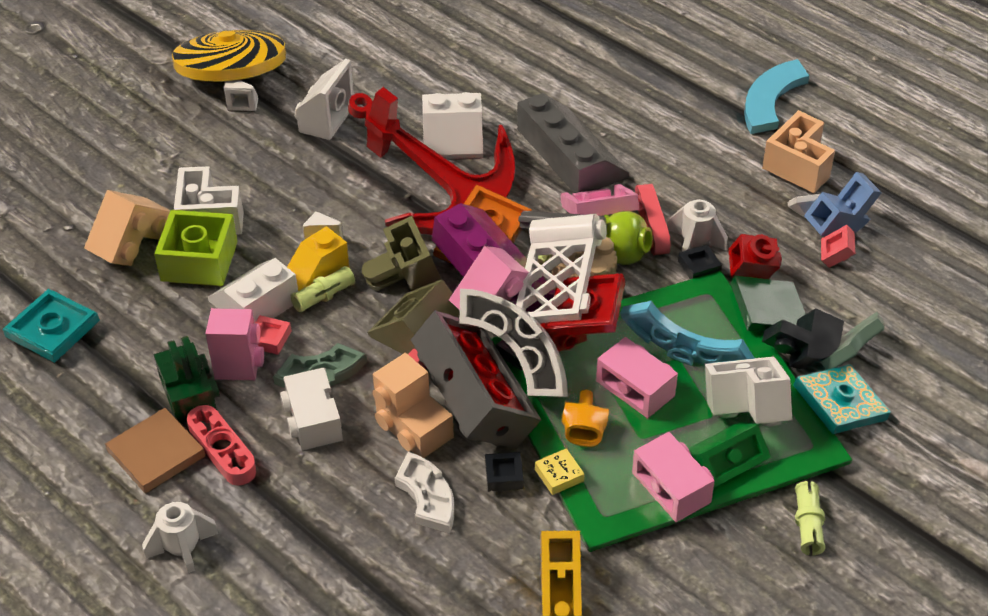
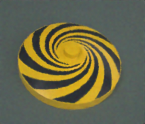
M226 30L205 34L182 43L173 51L172 59L175 71L186 78L200 81H232L258 76L277 68L286 59V49L283 39L268 32Z

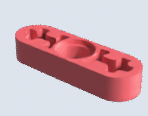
M653 184L636 185L635 193L638 194L639 201L638 213L645 220L647 227L652 230L651 254L653 256L669 254L671 248L670 235Z
M201 405L193 408L187 415L189 431L193 438L204 448L208 458L230 484L239 486L251 482L256 476L253 454L214 407ZM201 421L210 423L211 430L209 432ZM219 440L231 442L227 448L222 450L212 448V445ZM235 457L238 465L245 468L240 470L238 467H233L232 459Z

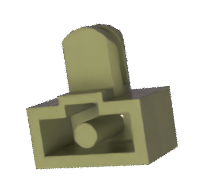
M412 216L384 228L383 231L388 240L384 243L387 252L365 262L362 266V274L368 286L375 291H379L406 279L411 291L442 280Z

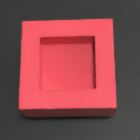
M848 225L821 239V261L829 268L856 254L855 232Z
M259 315L255 322L260 325V341L258 346L263 347L264 352L279 355L292 332L291 324L287 321Z

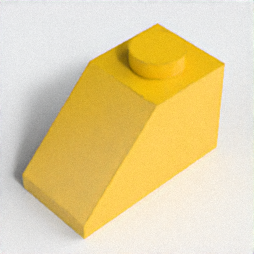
M327 226L301 241L287 266L296 274L298 291L313 284V280L320 276L326 277L344 266L350 268L347 242Z

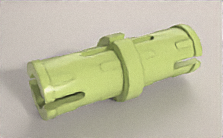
M344 266L326 277L320 276L313 280V284L296 293H292L291 302L298 312H303L320 301L327 302L333 299L335 293L355 284L354 274L349 267Z
M803 481L795 487L798 505L795 523L800 527L801 551L809 555V545L812 544V555H819L825 551L822 529L825 513L820 508L818 484L811 481V492H808V481Z

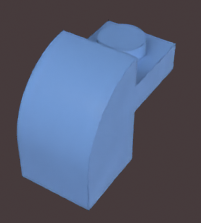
M856 172L838 196L822 192L804 217L821 236H827L845 225H848L856 233L869 222L870 218L866 213L882 192L865 174Z

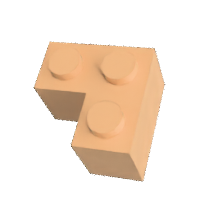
M798 110L766 141L762 169L815 193L830 178L835 154L834 149L821 144L824 122Z
M107 190L84 249L110 263L132 266L134 259L138 255L143 237L160 239L170 210L145 197Z
M406 352L373 373V397L376 404L375 419L383 430H389L398 438L399 443L406 451H412L414 454L425 458L454 438L453 415L430 396L428 371Z

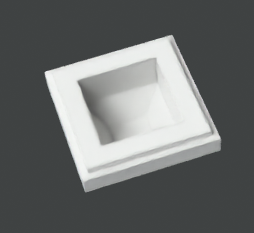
M820 194L795 197L787 202L788 207L804 217Z

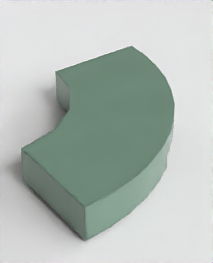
M875 312L842 336L838 349L829 357L821 360L826 370L837 368L856 356L858 351L869 340L885 330L884 321L879 313Z
M339 343L329 351L315 356L291 354L273 376L274 384L285 388V376L325 368L329 384L332 386L350 378L363 368L367 363V354Z

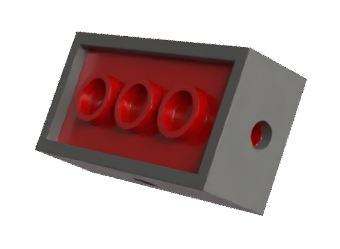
M434 310L412 337L411 341L418 352L419 360L425 364L431 374V381L439 388L446 400V407L454 414L458 421L461 433L473 441L479 440L495 446L517 449L541 421L540 416L486 330L476 326L459 324L458 317Z

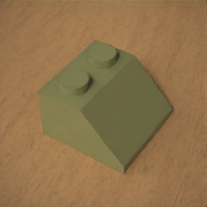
M439 280L406 293L367 333L378 342L402 354L405 352L408 354L412 349H416L411 341L412 337L434 310L458 318L460 310L449 301L453 294L443 280Z

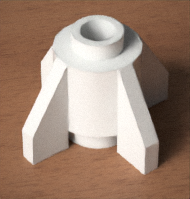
M705 200L690 201L673 214L667 222L668 231L682 234L684 237L682 252L693 249V246L700 247L706 245L709 240L711 246L725 250L727 247L728 236L716 215V209Z
M182 502L166 504L157 512L155 522L142 544L145 557L148 559L162 554L165 549L173 555L182 556L188 573L195 571L190 552L195 548L199 538L202 540L218 534L217 526L214 519L192 509L188 504Z

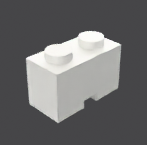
M325 368L285 376L286 391L280 392V398L284 413L291 411L292 417L287 418L291 438L298 437L301 450L343 441L340 416L334 398H330L329 395L331 387Z

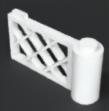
M597 214L533 220L529 230L531 246L525 266L529 273L523 281L524 284L519 292L516 305L526 311V308L538 300L542 306L534 312L528 313L539 323L581 320L582 314L588 313L591 297L586 291L595 249L601 245L603 239H606L607 229L605 221L600 220ZM584 251V254L574 262L568 259L573 253ZM539 255H553L552 258L542 265L537 262ZM561 262L567 266L555 276L549 272ZM574 273L579 276V279L568 287L562 283ZM542 276L548 279L536 290L531 287L532 283ZM555 287L559 288L561 292L549 301L543 297ZM568 298L574 301L572 309L558 310L556 308Z

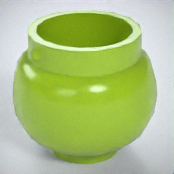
M630 211L617 212L611 216L604 215L608 224L606 237L610 238L614 243L617 264L630 265L636 263L645 253L650 251L653 240L652 230L647 227L645 220L640 215Z

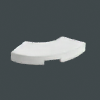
M407 452L395 477V486L408 492L415 500L417 506L415 514L416 524L450 534L455 511L452 489H450L442 476V472L434 464L417 454Z

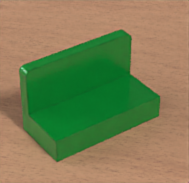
M734 424L688 448L691 456L701 466H705L711 472L715 480L713 488L771 458L758 424Z

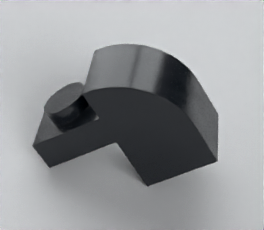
M815 308L797 319L796 325L782 319L764 330L762 342L774 347L780 353L790 354L789 367L805 369L829 357L838 349L842 338L844 321Z

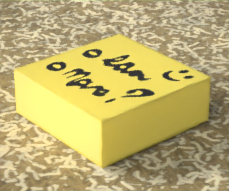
M567 448L535 462V471L552 495L584 482V472Z

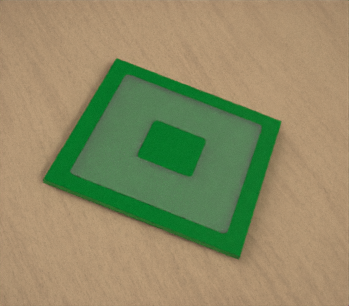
M721 271L622 299L620 312L623 306L652 301L658 310L669 320L692 333L720 340L743 339L754 358L775 357L790 378L792 420L781 421V424L777 426L758 424L771 458L713 488L710 504L678 522L852 463V458L836 435L829 431L793 386L796 378L774 347L762 342L764 332L747 331L733 289ZM620 315L618 316L615 332L587 334L586 341L575 345L569 350L559 352L565 369L568 397L527 396L524 371L519 370L505 360L541 418L539 424L528 435L539 459L567 448L584 472V482L563 490L558 495L577 531H580V537L588 552L678 523L670 517L632 474L634 450L667 432H670L678 442H683L690 448L734 424H756L749 412H740L737 416L731 418L713 415L707 404L705 364L694 361L693 365L690 366L667 356L668 351L652 341L646 343L625 323ZM497 336L491 338V340L496 346V344L499 343L502 340V338ZM624 337H627L637 345L643 346L648 353L661 362L667 363L678 373L675 397L648 419L596 382L597 358ZM585 389L593 392L594 406L609 409L608 422L603 432L602 440L593 447L570 443L565 437V427L561 422L565 401L579 403V394Z

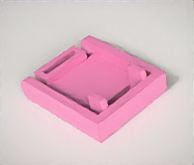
M621 184L614 185L613 196H611V190L608 188L572 193V195L566 192L560 195L563 209L570 214H597L602 216L621 211L639 210L638 194Z

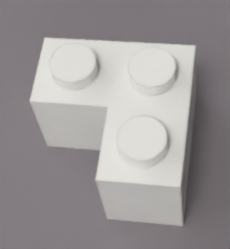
M210 166L179 168L174 210L233 214L236 235L242 234L244 212L239 186L213 187Z
M775 357L705 364L707 404L713 415L731 418L737 416L740 412H749L755 423L763 426H777L781 424V421L792 420L790 378Z

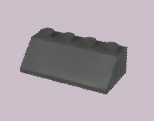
M544 93L517 102V130L574 193L598 190L629 178V172L567 106Z

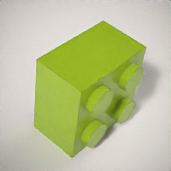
M170 210L154 253L160 281L223 286L238 242L233 214Z

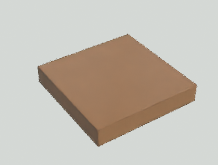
M166 408L105 443L107 452L145 494L205 457L204 448Z

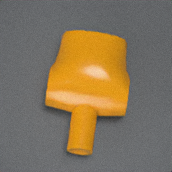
M582 390L579 394V403L566 401L564 403L561 422L565 427V437L572 444L593 447L602 440L603 432L608 422L609 409L593 405L592 391Z

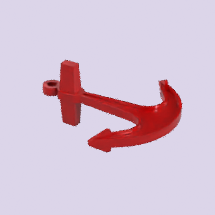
M382 87L375 93L373 101L370 96L364 93H356L350 97L349 113L355 118H365V127H367L366 147L381 158L388 152L391 141L394 142L443 187L451 199V205L440 212L406 213L385 220L387 227L412 216L420 234L432 235L435 216L460 203L464 204L476 185L505 198L508 197L514 180L515 159L511 143L503 125H498V136L494 149V168L488 173L474 175L462 171L400 128L399 119H397L398 98L385 87Z

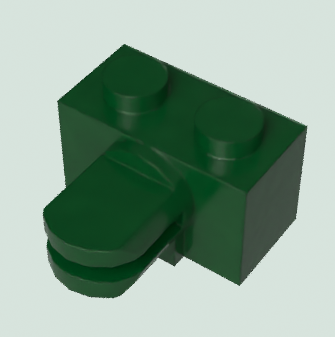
M188 336L181 338L182 346L177 347L175 341L172 340L167 342L169 350L153 354L158 375L173 416L180 424L187 422L188 413L197 406L209 405L216 409L214 398L220 397L217 383L214 377H207L206 374L210 373V368L204 353L198 355L194 343L190 342Z

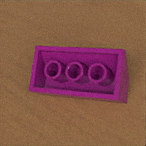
M460 203L434 218L432 241L463 277L484 246L502 248L525 268L527 258L483 209ZM542 276L532 283L531 287L536 290L546 282L545 278ZM552 289L543 297L549 301L554 297L555 290ZM519 293L513 296L510 302L516 305ZM537 300L526 308V312H534L542 304Z

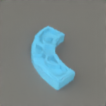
M798 59L769 69L759 76L750 87L744 111L745 122L750 134L778 129L779 120L775 113L776 100L789 90L808 84L809 74Z
M652 301L623 306L619 314L625 323L646 343L652 341L668 351L667 356L690 366L693 365V362L705 365L708 363L755 359L743 339L720 340L692 333L669 320L658 310Z

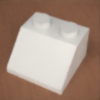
M344 59L321 75L315 85L310 87L303 101L297 104L295 119H297L300 133L331 140L349 114V99L354 95L351 60Z
M435 93L422 95L424 144L445 159L483 158L481 93Z
M273 258L255 266L209 295L208 301L217 309H252L254 323L259 315L275 318L293 306L291 294L298 292L296 274L279 260Z

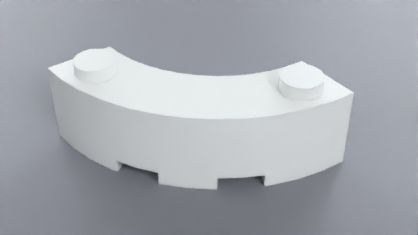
M460 288L459 324L486 329L502 338L513 349L525 374L527 396L568 397L566 374L561 356L551 337L541 324L528 312L506 299L483 291Z

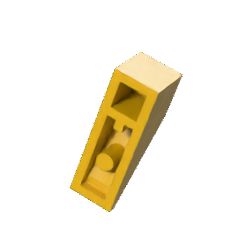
M541 531L542 616H582L580 531Z

